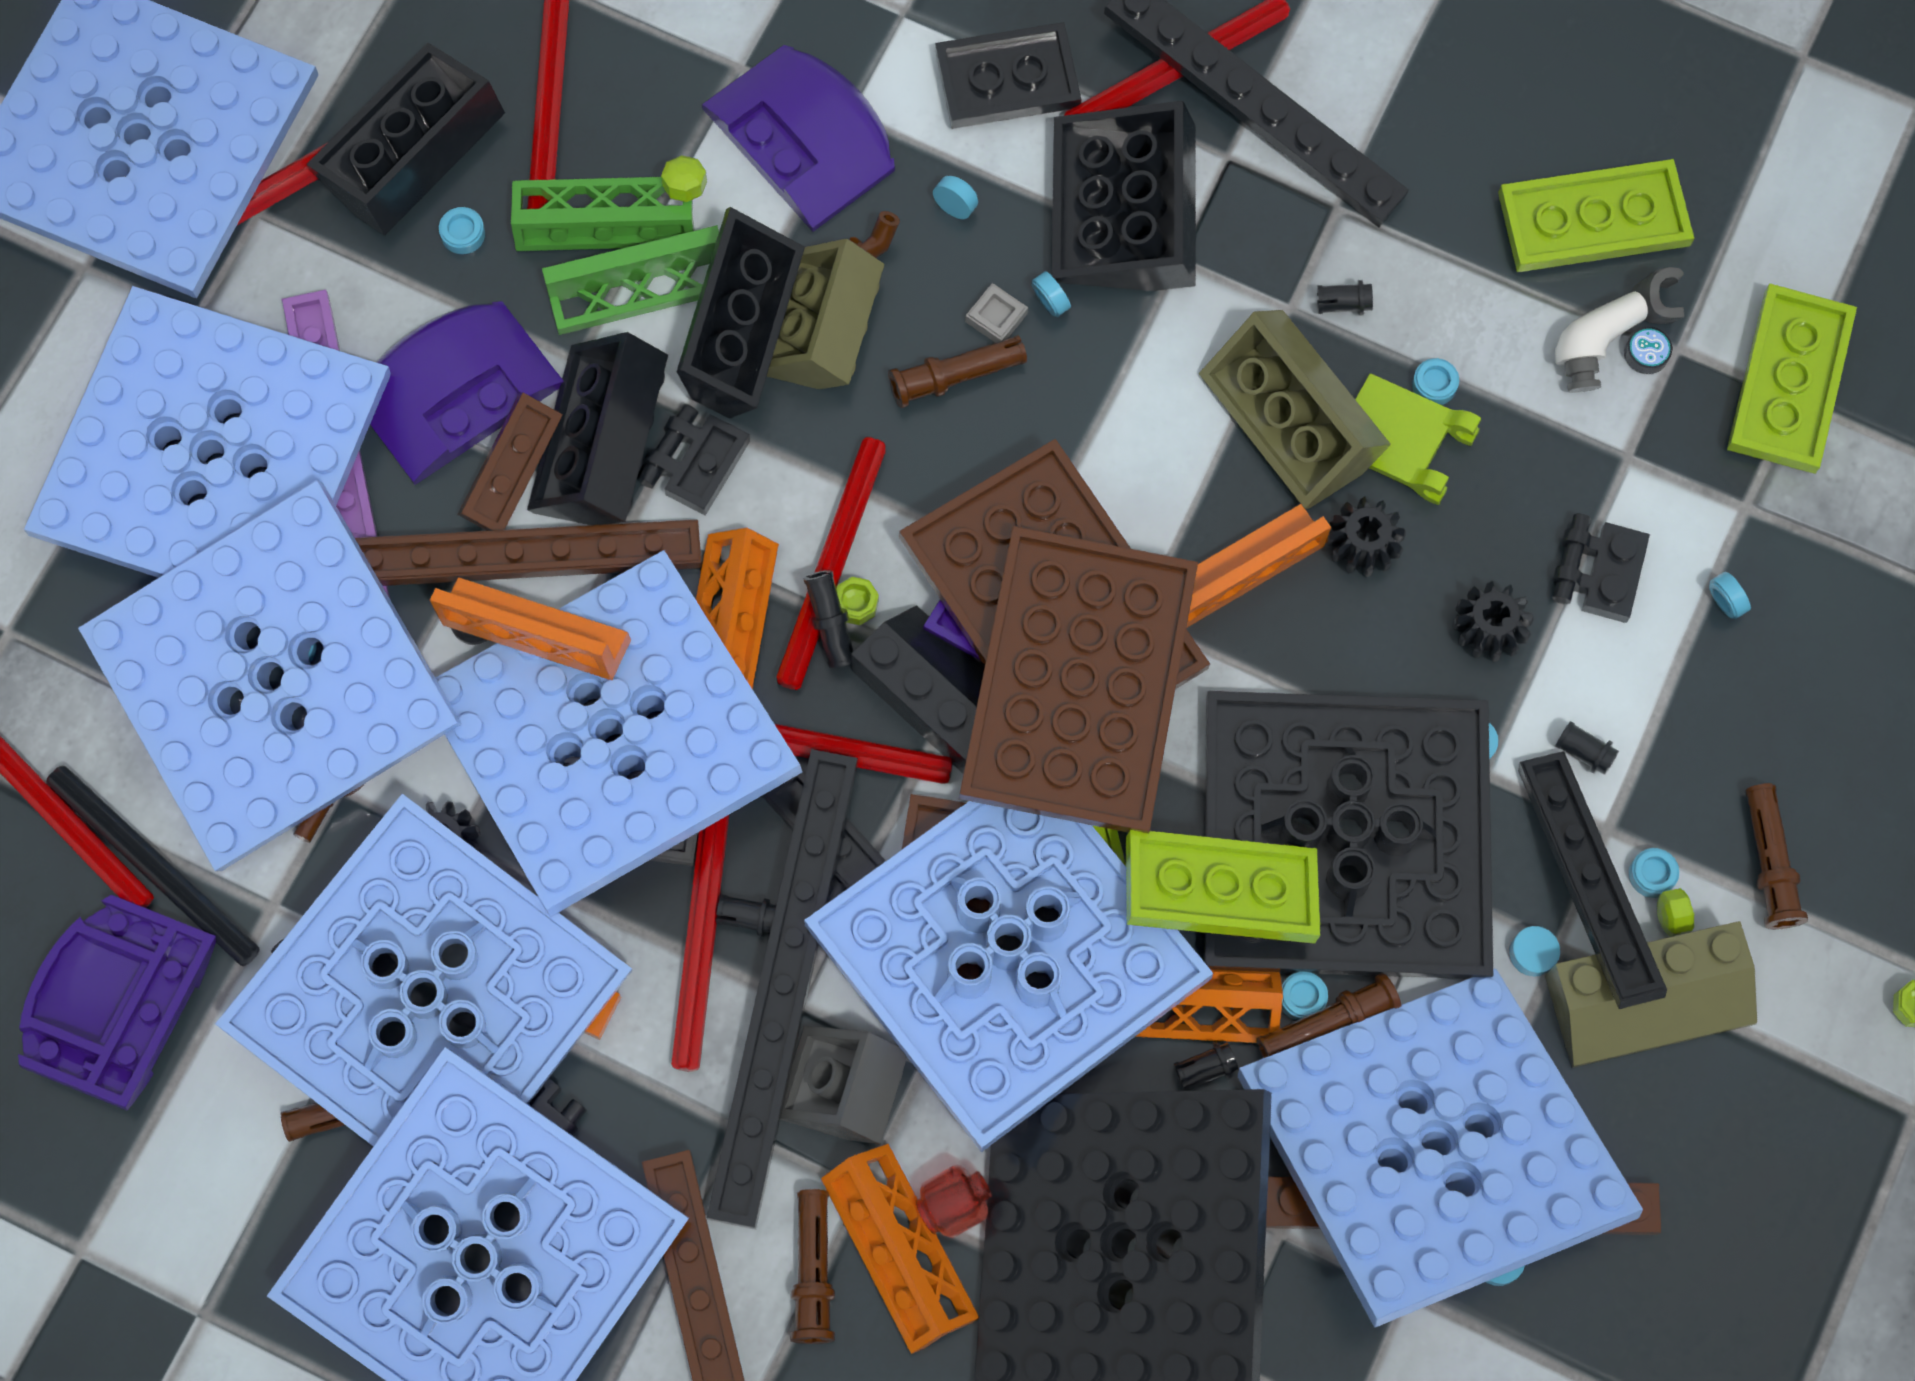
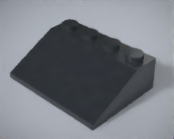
M1184 101L1054 117L1052 277L1057 283L1145 291L1196 286V125Z

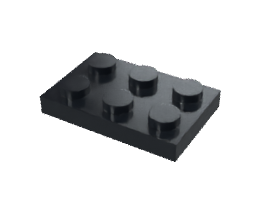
M1064 22L935 43V53L951 129L1070 110L1081 104V94Z

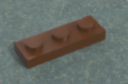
M525 393L518 394L457 515L486 531L505 530L563 414Z

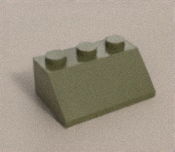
M849 239L805 247L767 377L815 389L849 385L851 377L855 372L856 359L863 336L868 328L867 322L874 298L879 291V282L885 264Z

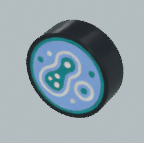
M1642 327L1630 336L1625 346L1624 355L1629 366L1635 371L1642 374H1654L1661 371L1667 365L1672 355L1673 346L1668 335L1662 330L1655 327Z

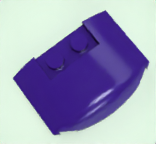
M781 46L702 104V109L812 232L895 171L894 158H890L888 135L869 101L858 88L835 68L811 54L794 50L793 47Z
M502 301L492 302V304L471 305L445 313L419 326L394 344L376 362L388 366L391 375L370 426L412 483L416 485L500 429L518 394L525 393L540 402L560 389V385L564 381Z
M110 895L101 900L106 906L105 908L84 921L79 917L58 939L41 964L29 989L21 1015L19 1029L23 1032L24 1056L18 1054L19 1065L23 1069L128 1111L154 1075L152 1069L194 988L199 989L216 944V936Z

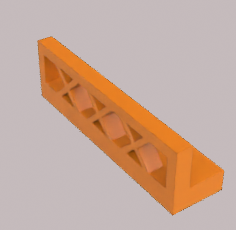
M1299 504L1199 563L1187 628L1323 548L1331 530V526L1324 516L1314 522L1302 504Z
M741 528L708 534L696 601L753 689L779 544L749 528ZM731 545L729 557L720 567L722 546ZM722 587L721 600L712 610L713 596Z
M459 577L451 593L435 588L430 598V602L443 626L608 680H613L631 642V638L626 631Z
M1210 969L1213 972L1212 979L1172 1008L1176 1013L1164 1023L1154 1022L1135 1037L1257 1043L1256 1038L1280 1029L1283 999L1280 972ZM1202 1006L1216 1007L1224 1016L1213 1025H1200L1191 1015ZM1250 1009L1270 1010L1268 1028L1247 1027L1239 1018Z
M889 1144L849 1157L821 1178L911 1354L925 1349L944 1335L979 1319L969 1296ZM876 1161L879 1162L887 1177L886 1185L875 1179L868 1164ZM894 1206L905 1212L910 1221L909 1229L898 1223L893 1213ZM917 1250L928 1256L933 1265L932 1273L921 1267L916 1258ZM940 1294L951 1300L959 1316L948 1319L939 1302Z

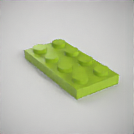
M1674 159L1502 184L1498 191L1517 272L1689 247L1695 239Z
M1769 283L1764 292L1727 450L1813 474L1817 473L1821 467L1857 307Z
M1130 830L1126 836L1127 925L1315 944L1320 937L1317 848L1150 831L1148 834Z

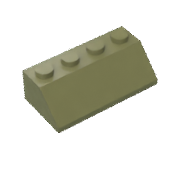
M1283 310L1254 311L1199 372L1205 383L1305 509L1313 507L1360 477L1391 445Z
M1737 921L1647 942L1667 987L1666 996L1662 999L1623 1009H1618L1596 955L1555 964L1545 975V979L1571 1067L1583 1066L1757 1024L1755 966L1741 922Z

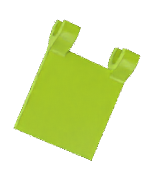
M1370 373L1355 400L1391 445L1369 469L1409 486L1425 500L1439 505L1447 491L1446 484L1449 477L1441 472L1427 468L1447 433L1459 442L1472 446L1480 431L1478 425L1481 422V417L1469 411L1449 409Z

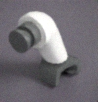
M1665 267L1650 273L1633 287L1631 293L1584 314L1574 320L1562 332L1555 349V359L1557 365L1565 366L1566 376L1572 377V383L1567 385L1568 392H1587L1601 388V380L1595 379L1594 375L1600 372L1598 361L1606 358L1608 344L1630 328L1644 320L1653 324H1672L1684 318L1683 307L1669 308L1664 306L1659 294L1660 287L1668 288L1679 282L1684 275L1680 268Z

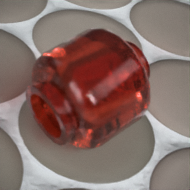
M956 1164L921 1184V1198L916 1200V1206L931 1233L935 1235L940 1232L947 1238H954L987 1218L988 1206L986 1200L992 1197V1193L979 1171L970 1174L962 1165Z

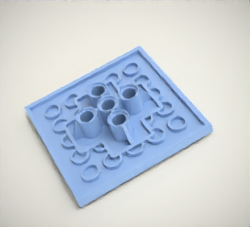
M61 0L0 105V219L197 299L319 76L316 66L150 0Z
M132 286L24 530L28 536L160 578L316 480L324 484L335 505H337L390 378V369L388 366ZM234 413L241 414L239 417L231 418L223 423L228 415ZM181 440L179 444L170 445L163 451L164 446L168 442ZM217 453L224 454L222 458L213 459L208 464H205L211 455ZM257 467L267 468L265 472L256 473L251 478H248L249 473ZM206 494L204 499L196 500L188 505L189 500L193 496Z
M318 480L78 628L215 871L225 870L462 724L326 487ZM258 626L261 631L258 637V645L250 649L246 642L247 634L253 627ZM320 641L324 647L321 661L318 664L312 665L308 657L309 650L314 643ZM281 666L284 671L281 685L273 690L269 683V676L275 667ZM240 690L244 698L241 702V710L234 714L230 708V699L236 691ZM303 706L307 712L304 726L296 730L292 724V715L298 707Z
M664 550L558 609L628 632L631 642L613 680H608L498 643L435 677L462 723L446 733L445 736L550 917L802 773L801 766ZM599 699L594 704L583 706L588 700ZM662 711L657 717L652 719L646 718L652 712ZM615 734L621 735L619 738L612 742H605V740L609 736ZM569 757L580 758L572 765L563 766V762ZM644 771L641 775L631 780L626 778L631 772Z
M401 794L215 1025L374 1147L444 1047H448L529 1104L632 972V968L560 913L550 917L538 896L404 794ZM452 944H461L468 949L466 961L456 968L445 966L442 963L444 949ZM383 953L396 955L398 966L395 972L386 977H379L373 973L372 965L376 957ZM423 982L435 985L437 996L430 1005L418 1007L412 1004L411 992L415 986ZM460 1012H469L476 1018L474 1030L464 1037H457L451 1034L449 1024L452 1017ZM392 1021L403 1023L406 1029L403 1041L395 1046H386L381 1043L380 1031L385 1024Z
M971 801L964 804L804 920L805 927L981 1152L1213 977V972L1178 930L1127 925L1126 866L1092 825ZM973 898L986 899L992 907L987 912L974 913L967 908L966 904ZM1040 907L1054 908L1058 911L1060 917L1053 922H1043L1035 916L1034 912ZM1002 935L1016 936L1020 939L1022 945L1013 951H1006L997 946L995 941ZM965 963L977 964L982 968L983 973L976 979L967 980L958 974L957 969ZM1033 972L1046 973L1052 983L1043 989L1031 987L1025 978Z
M1496 968L1493 969V977H1472L1402 1004V1007L1397 1009L1392 1008L1366 1018L1361 1022L1353 1023L1239 1068L1238 1079L1244 1089H1265L1272 1093L1270 1137L1374 1328L1640 1218L1643 1211L1634 1193Z
M444 1047L267 1297L385 1381H576L686 1224L689 1217L448 1047ZM501 1202L513 1203L520 1212V1221L513 1230L501 1229L495 1223L494 1211ZM430 1215L442 1216L449 1225V1234L442 1243L431 1242L424 1234V1223ZM471 1244L483 1245L489 1251L490 1263L483 1272L470 1270L465 1263L464 1254ZM521 1273L530 1280L532 1288L526 1300L516 1301L508 1296L505 1290V1282L510 1274ZM442 1286H450L459 1293L460 1306L453 1314L441 1312L435 1304V1294Z

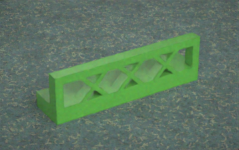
M661 177L513 181L511 227L516 251L616 249L695 231L693 200L683 201V205H662L656 200L666 192L662 187ZM620 193H632L638 198L630 207H618L611 201ZM577 194H587L594 200L585 208H573L567 203L569 199ZM542 195L549 201L540 209H522L523 196Z
M718 225L542 268L559 335L698 301L703 285L691 279V276L697 267L710 263L719 234ZM666 275L677 281V284L669 294L659 296L647 289L655 277ZM623 286L634 292L625 305L616 307L603 300L611 288ZM580 297L590 303L583 315L564 319L560 301Z

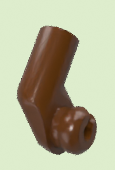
M882 211L876 220L871 235L864 243L857 237H850L849 240L875 258H878L889 249L900 219L892 212Z

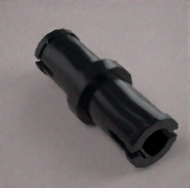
M824 570L810 574L803 578L815 614L811 619L813 628L820 632L828 660V667L838 668L852 663L851 654L854 650L846 622L849 620L847 609L841 608L832 570Z

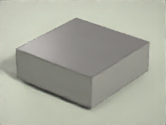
M992 283L966 314L965 322L993 342L999 343L1007 340L1027 316L1028 307Z

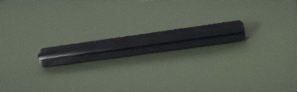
M61 765L48 776L46 780L47 785L196 925L204 932L216 936V943L240 966L248 965L258 955L260 949L253 940L66 766Z

